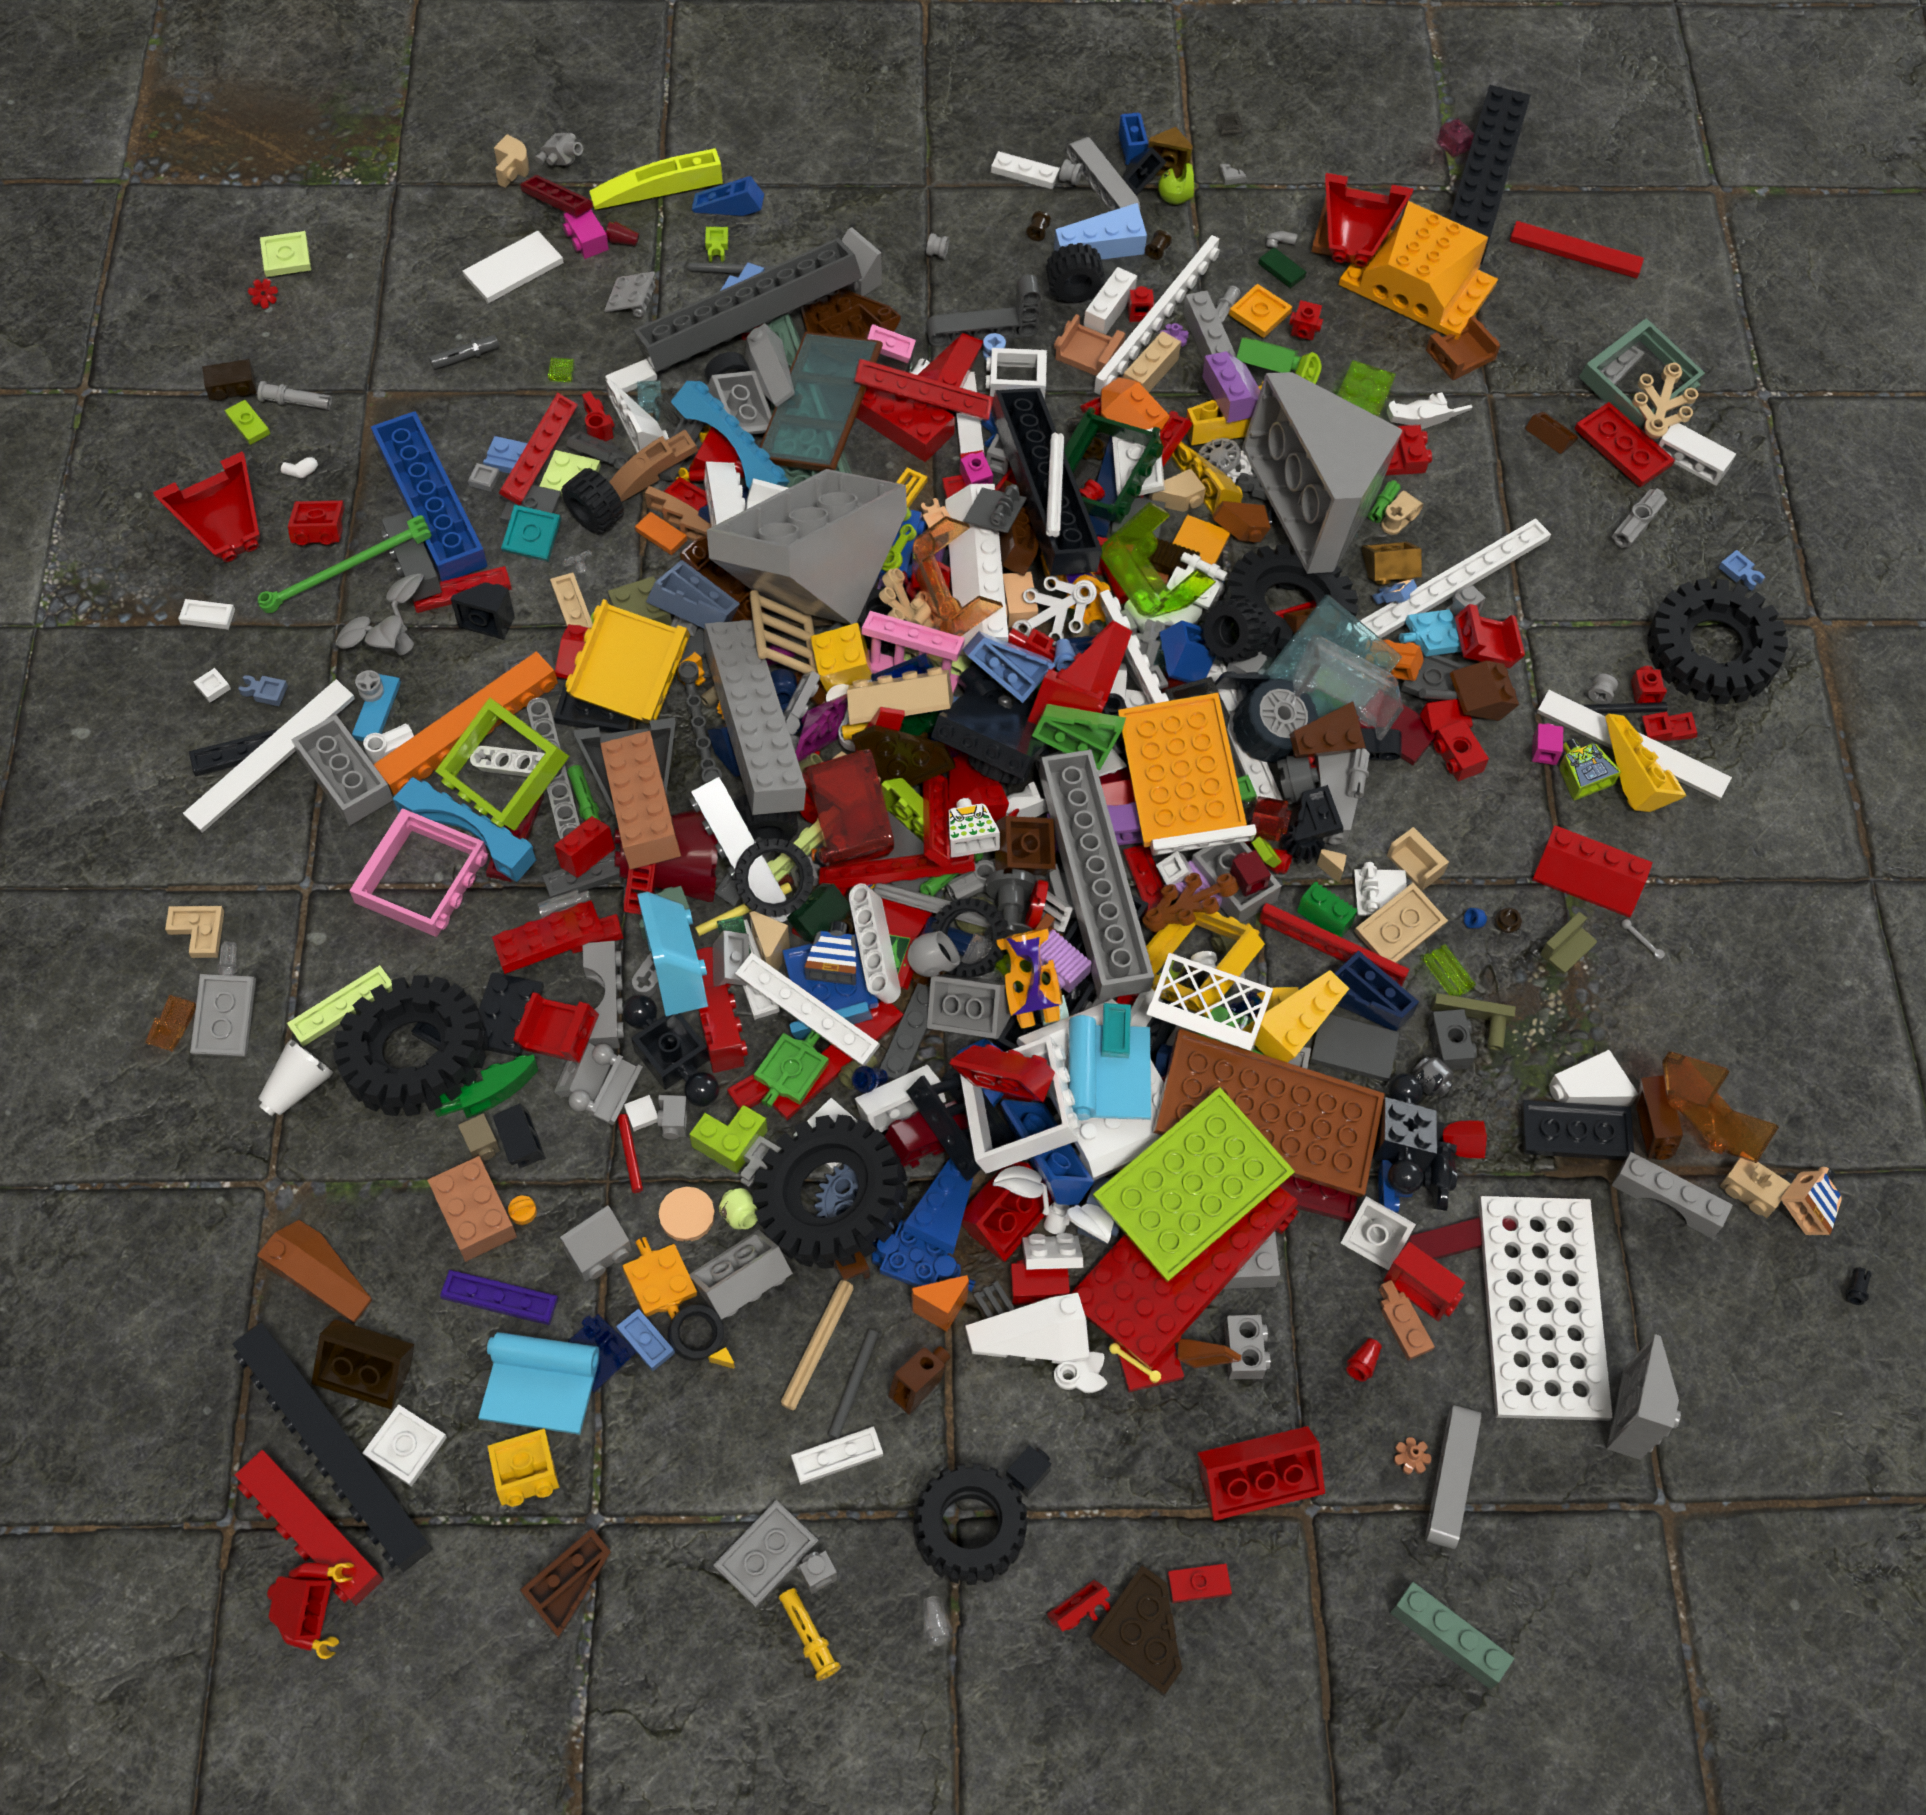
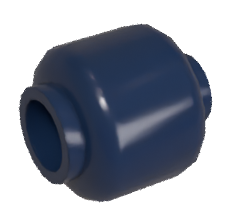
M786 669L774 670L770 674L779 703L790 701L798 686L796 676Z

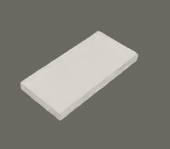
M536 231L463 270V275L485 301L490 303L564 262L563 257L539 231Z

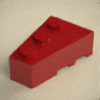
M726 984L705 989L708 1007L700 1008L698 1012L713 1073L745 1066L743 1056H748L745 1040H741L739 1032H742L739 1016L734 1017L733 1009H736L734 994H728Z

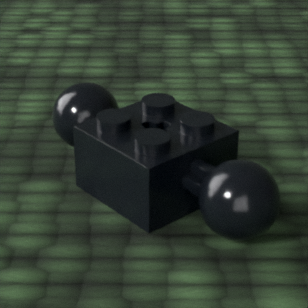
M641 994L630 997L624 1004L623 1017L631 1027L644 1029L631 1038L634 1052L664 1090L684 1079L686 1082L685 1096L691 1104L698 1107L711 1105L719 1095V1084L711 1074L696 1070L709 1061L707 1046L680 1013L670 1016L665 1015L656 1020L657 1007L650 997Z
M1403 1073L1395 1076L1389 1084L1388 1094L1390 1098L1385 1097L1383 1101L1372 1159L1379 1161L1388 1160L1392 1164L1388 1171V1182L1391 1188L1397 1193L1408 1195L1420 1189L1424 1180L1423 1172H1425L1437 1155V1111L1416 1105L1423 1095L1422 1083L1416 1076Z

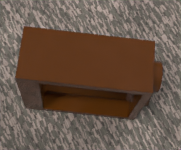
M1669 1075L1641 1078L1637 1088L1639 1095L1634 1102L1648 1159L1666 1160L1676 1154L1683 1137Z

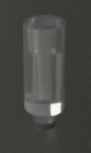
M574 890L539 902L537 906L541 917L544 918L554 912L574 907L578 903L590 901L591 898L588 890L581 893Z

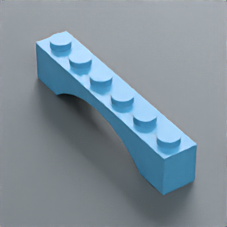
M686 381L671 400V403L686 419H696L708 423L718 429L730 441L741 460L746 486L750 489L754 478L786 487L790 481L786 478L784 470L769 459L770 455L764 449L756 445L754 437L739 426L740 423L737 418L727 413L724 409V404L708 392L709 388L701 381Z
M412 777L393 797L398 812L403 808L437 823L462 828L484 841L485 846L491 853L496 870L515 882H518L536 861L533 846L529 841L524 838H516L505 827H497L488 817L473 813L472 809L466 804L462 803L460 805L456 803L447 793L437 792L426 781L420 782Z

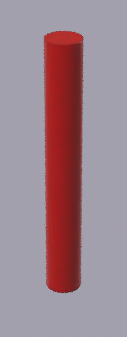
M621 1114L617 1117L631 1189L633 1193H639L643 1191L629 1119L627 1114Z

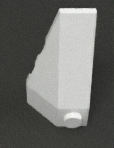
M611 379L606 381L608 396L637 453L661 436L665 440L669 439L666 430L662 431L655 419Z
M1078 1293L1051 1297L965 1326L972 1354L1005 1358L1008 1355L1019 1356L1031 1361H1035V1358L1052 1360V1363L1057 1364L1065 1361L1075 1362L1089 1359L1086 1317Z

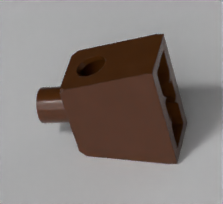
M938 1346L933 1352H930L927 1348H922L894 1374L888 1397L910 1415L940 1383L945 1369L944 1364L950 1359L949 1353L941 1346Z

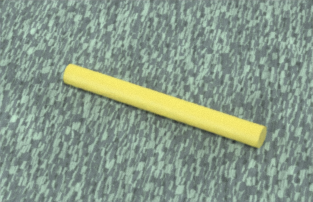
M788 882L780 886L784 895L792 892ZM742 904L696 926L695 930L700 937L753 910Z

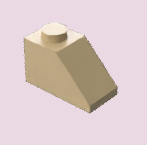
M1189 469L1164 480L1165 490L1150 493L1149 495L1150 500L1166 502L1165 508L1184 512L1191 508L1195 509L1203 503L1206 488L1192 469Z

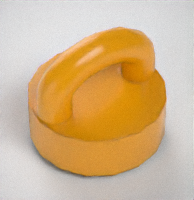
M524 1195L517 1196L509 1203L508 1214L514 1223L525 1225L532 1222L536 1217L537 1208L530 1197Z

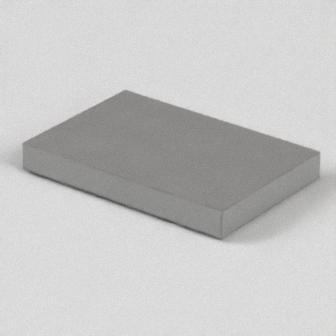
M200 974L190 1050L192 1055L247 1058L256 984L255 977Z
M776 1500L713 1566L743 1597L757 1608L819 1543V1540Z

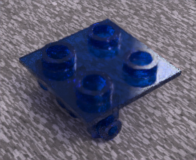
M598 1314L593 1318L591 1316L584 1318L581 1323L584 1327L568 1341L570 1343L599 1347V1362L592 1387L593 1392H596L636 1354V1351Z

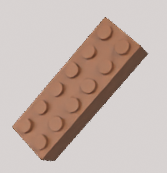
M646 731L600 743L622 846L629 868L634 869L680 857L681 853L651 732Z

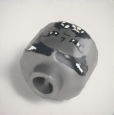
M1425 1057L1413 1070L1414 1076L1422 1083L1423 1092L1428 1096L1432 1097L1438 1093L1444 1096L1453 1086L1450 1082L1453 1078V1071L1438 1057L1431 1059Z

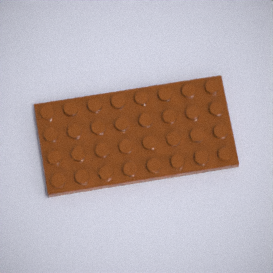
M1179 1029L1176 1032L1153 1133L1165 1134L1220 1087L1295 1171L1291 1176L1362 1198L1365 1195L1385 1093L1183 1029Z

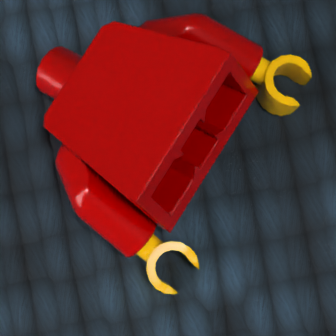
M705 425L703 427L704 433H699L702 445L689 467L690 471L688 472L687 469L682 467L678 471L679 476L688 482L704 481L706 462H727L735 464L736 472H739L740 477L743 479L745 476L741 461L738 460L739 456L733 445L718 429Z
M303 1563L290 1570L288 1576H279L276 1579V1583L269 1587L267 1592L268 1599L271 1600L269 1620L278 1627L286 1644L310 1652L312 1649H315L321 1659H327L336 1654L329 1651L326 1644L328 1646L338 1645L339 1640L336 1637L331 1636L323 1641L316 1639H320L332 1582L328 1578L329 1576L333 1577L337 1582L352 1580L353 1578H345L342 1575L343 1567H354L352 1563H341L335 1567H330V1564Z

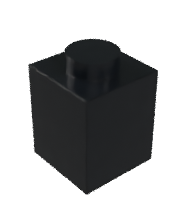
M1029 1445L1006 1471V1476L1012 1480V1485L1028 1498L1050 1472L1052 1464L1049 1462V1456L1040 1448L1034 1449Z

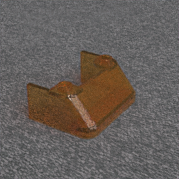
M945 516L915 539L912 552V570L924 600L931 608V617L936 629L961 637L1001 609L1003 605L1002 602L977 596L962 607L958 599L951 597L934 554L967 531L970 526L968 523Z
M1668 1052L1662 1061L1666 1097L1669 1099L1668 1104L1681 1112L1709 1143L1708 1147L1718 1154L1725 1152L1757 1163L1778 1130L1777 1124L1731 1109L1717 1093L1730 1072L1727 1068L1675 1052Z

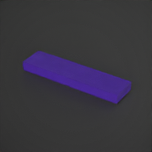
M449 1270L440 1294L443 1300L550 1325L558 1302L556 1295Z

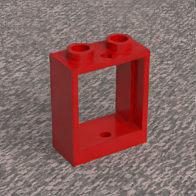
M1411 1242L1407 1243L1394 1260L1383 1280L1385 1283L1392 1280L1398 1293L1404 1292L1406 1298L1408 1297L1413 1304L1438 1322L1444 1314L1450 1317L1465 1295L1461 1292V1289L1466 1282Z

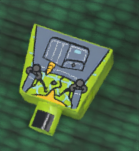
M1576 739L1568 740L1563 744L1566 755H1564L1559 769L1573 801L1615 785L1621 771L1597 744L1592 743L1581 748Z

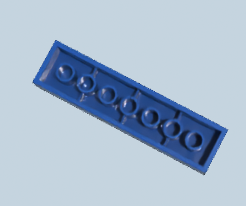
M416 411L371 426L376 446L407 511H410L412 518L419 515L425 518V523H427L428 530H430L432 536L423 541V544L440 580L445 581L458 578L488 567L483 547Z

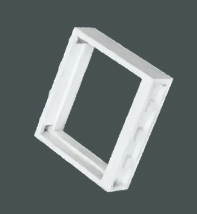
M1051 1036L1012 1050L1022 1053L1025 1057L1031 1058L1032 1055H1037L1047 1061L1050 1060L1051 1068L1055 1071L1053 1080L1062 1124L993 1149L982 1088L973 1086L960 1074L975 1161L986 1174L1079 1140L1077 1129L1080 1128V1123L1072 1109V1106L1075 1105V1099L1071 1090L1068 1089L1067 1083L1070 1082V1076L1067 1068L1063 1065V1060L1066 1059L1062 1045L1058 1046Z

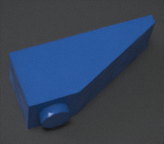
M748 176L695 193L692 210L694 213L744 216L756 213L762 209L764 193L754 179Z

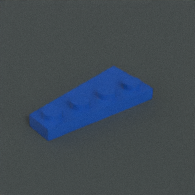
M950 1158L904 1223L903 1231L953 1255L973 1178L966 1182Z

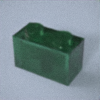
M821 883L808 896L809 898L806 902L787 917L804 941L814 942L817 932H828L831 929V923L845 919L846 913L851 909L850 904L835 884Z

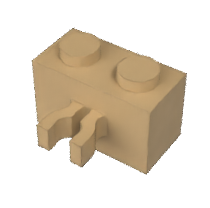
M1743 1153L1719 1187L1724 1189L1730 1197L1739 1199L1748 1205L1754 1213L1768 1218L1777 1208L1782 1196L1791 1184Z

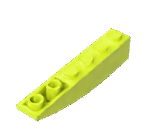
M716 148L671 157L615 177L590 190V197L596 210L722 184L721 162Z

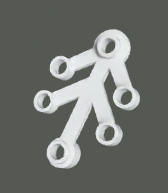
M1050 575L1044 580V587L1048 591L1057 589L1071 595L1061 599L1039 593L1035 588L1025 590L1023 598L1027 603L1036 602L1051 607L1029 620H1018L1013 624L1012 628L1021 632L1019 627L1023 624L1027 627V632L1023 634L1029 636L1033 628L1056 615L1053 630L1049 637L1052 638V635L1057 633L1060 639H1064L1062 631L1068 608L1077 603L1074 619L1070 621L1069 629L1073 633H1079L1085 626L1083 617L1086 605L1093 602L1097 595L1095 585L1089 580H1081L1076 584L1060 581L1054 575ZM1049 579H1053L1056 582L1055 587L1048 585ZM1082 588L1088 589V596H1083L1081 594ZM1032 591L1035 594V599H1029L1027 593ZM1074 621H1078L1080 623V629H1074Z

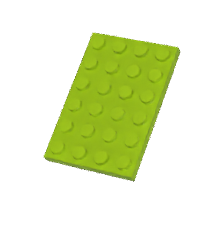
M1219 1087L1093 1194V1197L1164 1280L1168 1282L1293 1175L1295 1171Z

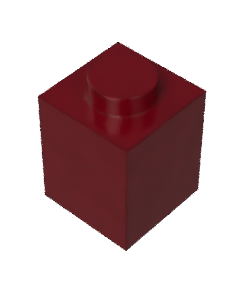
M1256 850L1250 853H1240L1232 861L1230 874L1236 878L1239 889L1244 897L1268 887L1271 874Z

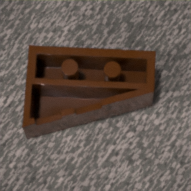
M590 1529L520 1589L521 1594L558 1640L611 1556V1551L593 1529Z

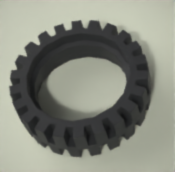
M771 838L758 841L743 852L735 868L734 881L739 897L748 908L765 916L778 917L793 913L806 902L813 888L814 876L810 860L801 848L787 840ZM773 851L784 853L792 858L798 867L800 875L799 885L793 896L784 902L776 904L766 903L757 898L750 889L748 881L749 869L755 859L764 853Z
M965 898L950 902V905H945L942 908V912L937 913L935 916L937 921L932 922L931 928L934 929L933 932L941 931L948 936V929L952 921L960 914L968 911L977 912L984 916L990 923L993 931L992 948L985 958L973 964L960 961V964L954 970L948 972L963 977H977L995 970V967L1001 965V960L1006 958L1008 953L1005 952L1006 949L1001 950L998 947L996 940L1006 938L1011 934L1010 931H1007L1009 926L1007 920L1003 919V913L998 911L995 905L980 899ZM938 944L945 957L951 961L945 947Z

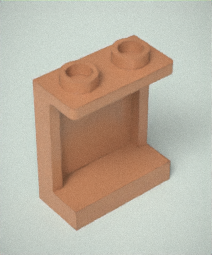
M1076 314L1072 321L1066 323L1062 337L1058 336L1055 341V360L1097 376L1124 343L1125 333L1117 330L1113 337L1107 336L1081 325L1080 316Z

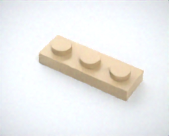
M574 573L550 579L566 626L571 624L592 628L593 623Z

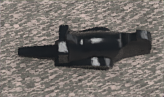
M1438 1122L1437 1155L1425 1170L1424 1186L1432 1194L1434 1209L1447 1211L1448 1192L1453 1191L1457 1184V1171L1453 1158L1457 1151V1145L1444 1142V1123Z

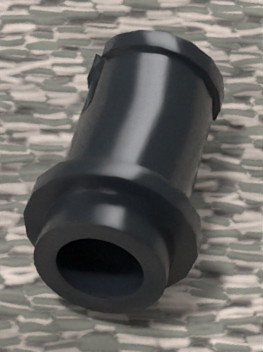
M1857 1267L1853 1269L1850 1288L1846 1290L1845 1294L1848 1302L1854 1305H1863L1869 1299L1867 1290L1872 1273L1869 1270L1866 1271L1865 1268Z

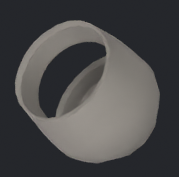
M941 931L926 933L917 937L908 949V962L914 972L924 977L938 976L939 972L943 970L952 971L960 964L957 948L951 939ZM938 944L945 947L951 961L945 957Z

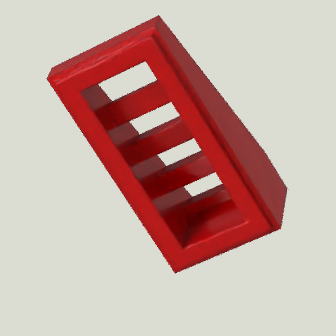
M657 863L638 867L649 870V874L636 872V868H629L624 912L642 915L637 896L639 893L634 892V889L654 894ZM635 879L647 880L648 883L636 882Z

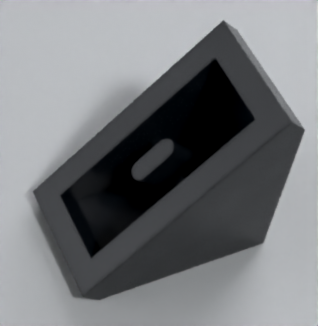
M1149 147L1130 160L1122 179L1137 196L1167 162L1152 147Z

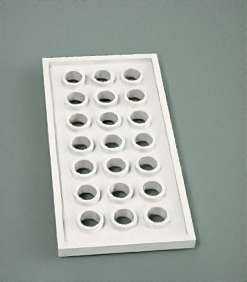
M1480 1196L1478 1203L1483 1244L1482 1253L1496 1418L1611 1420L1612 1408L1590 1199ZM1505 1218L1512 1219L1516 1223V1230H1506L1502 1225V1220ZM1560 1220L1566 1221L1570 1225L1571 1231L1568 1233L1560 1231L1557 1222ZM1530 1221H1540L1543 1225V1231H1534L1530 1227ZM1505 1246H1514L1518 1251V1257L1511 1258L1507 1256L1504 1250ZM1539 1246L1543 1248L1546 1257L1543 1259L1535 1257L1532 1247ZM1567 1247L1571 1249L1573 1259L1563 1258L1560 1254V1248ZM1514 1272L1518 1274L1521 1283L1518 1285L1511 1284L1507 1280V1273ZM1542 1273L1546 1275L1548 1285H1539L1535 1281V1274ZM1571 1274L1576 1280V1285H1566L1563 1282L1562 1275ZM1509 1300H1519L1523 1305V1311H1513L1509 1306ZM1537 1301H1547L1550 1304L1551 1311L1549 1313L1541 1312L1537 1307ZM1565 1302H1575L1579 1308L1578 1313L1572 1314L1568 1312L1565 1308ZM1518 1326L1522 1328L1525 1332V1339H1516L1511 1333L1512 1327ZM1540 1328H1549L1553 1333V1340L1543 1339L1539 1333ZM1569 1328H1575L1580 1332V1341H1573L1569 1338L1567 1333ZM1514 1355H1524L1528 1361L1527 1367L1517 1366L1514 1362ZM1573 1355L1579 1356L1584 1362L1583 1369L1574 1368L1571 1365L1570 1357ZM1542 1356H1552L1556 1361L1555 1368L1546 1367L1542 1362ZM1516 1383H1526L1530 1388V1394L1524 1396L1518 1393ZM1545 1383L1555 1384L1558 1388V1396L1548 1395L1544 1389ZM1573 1384H1582L1587 1391L1586 1397L1577 1396L1573 1391Z

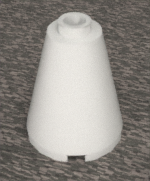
M290 1039L258 1098L262 1102L259 1107L271 1116L274 1113L281 1115L330 1078L334 1072L310 1052Z

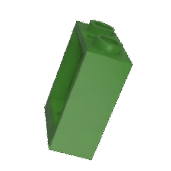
M1242 337L1237 354V359L1241 362L1281 373L1296 371L1301 357L1297 356V350L1248 337Z

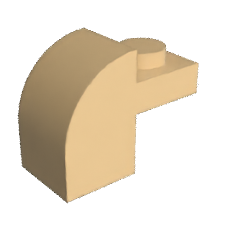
M506 135L494 147L498 164L495 168L498 185L505 188L511 181L516 179L518 174L526 178L529 173V162L525 145L520 140Z

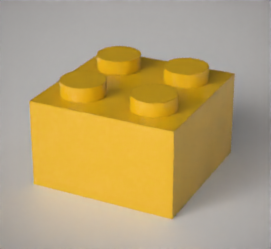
M858 623L811 636L818 674L826 692L835 685H853L852 682L856 680L874 679L866 640Z

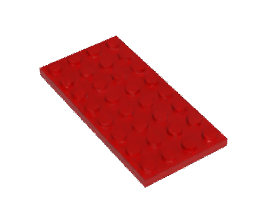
M1281 1187L1276 1188L1168 1282L1164 1280L1134 1243L1124 1234L1071 1294H1079L1086 1319L1151 1370L1298 1205V1201Z

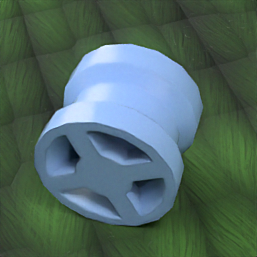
M991 333L984 338L983 357L985 360H987V357H991L992 348H1005L1006 340L1002 335Z

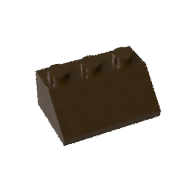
M334 1319L319 1334L311 1384L392 1410L410 1371L415 1344Z

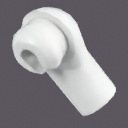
M312 457L305 458L295 465L284 462L281 466V473L297 478H305L316 470L318 462Z

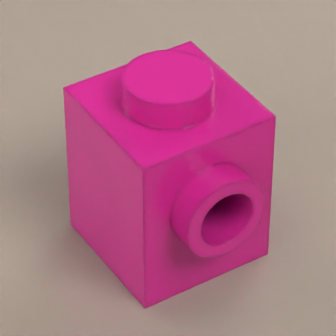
M983 452L977 454L970 453L961 458L960 473L966 486L970 484L993 483V473Z
M1538 723L1532 740V762L1557 765L1563 752V727Z

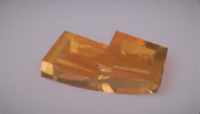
M169 995L160 1019H154L145 1043L172 1052L196 1010V1003Z

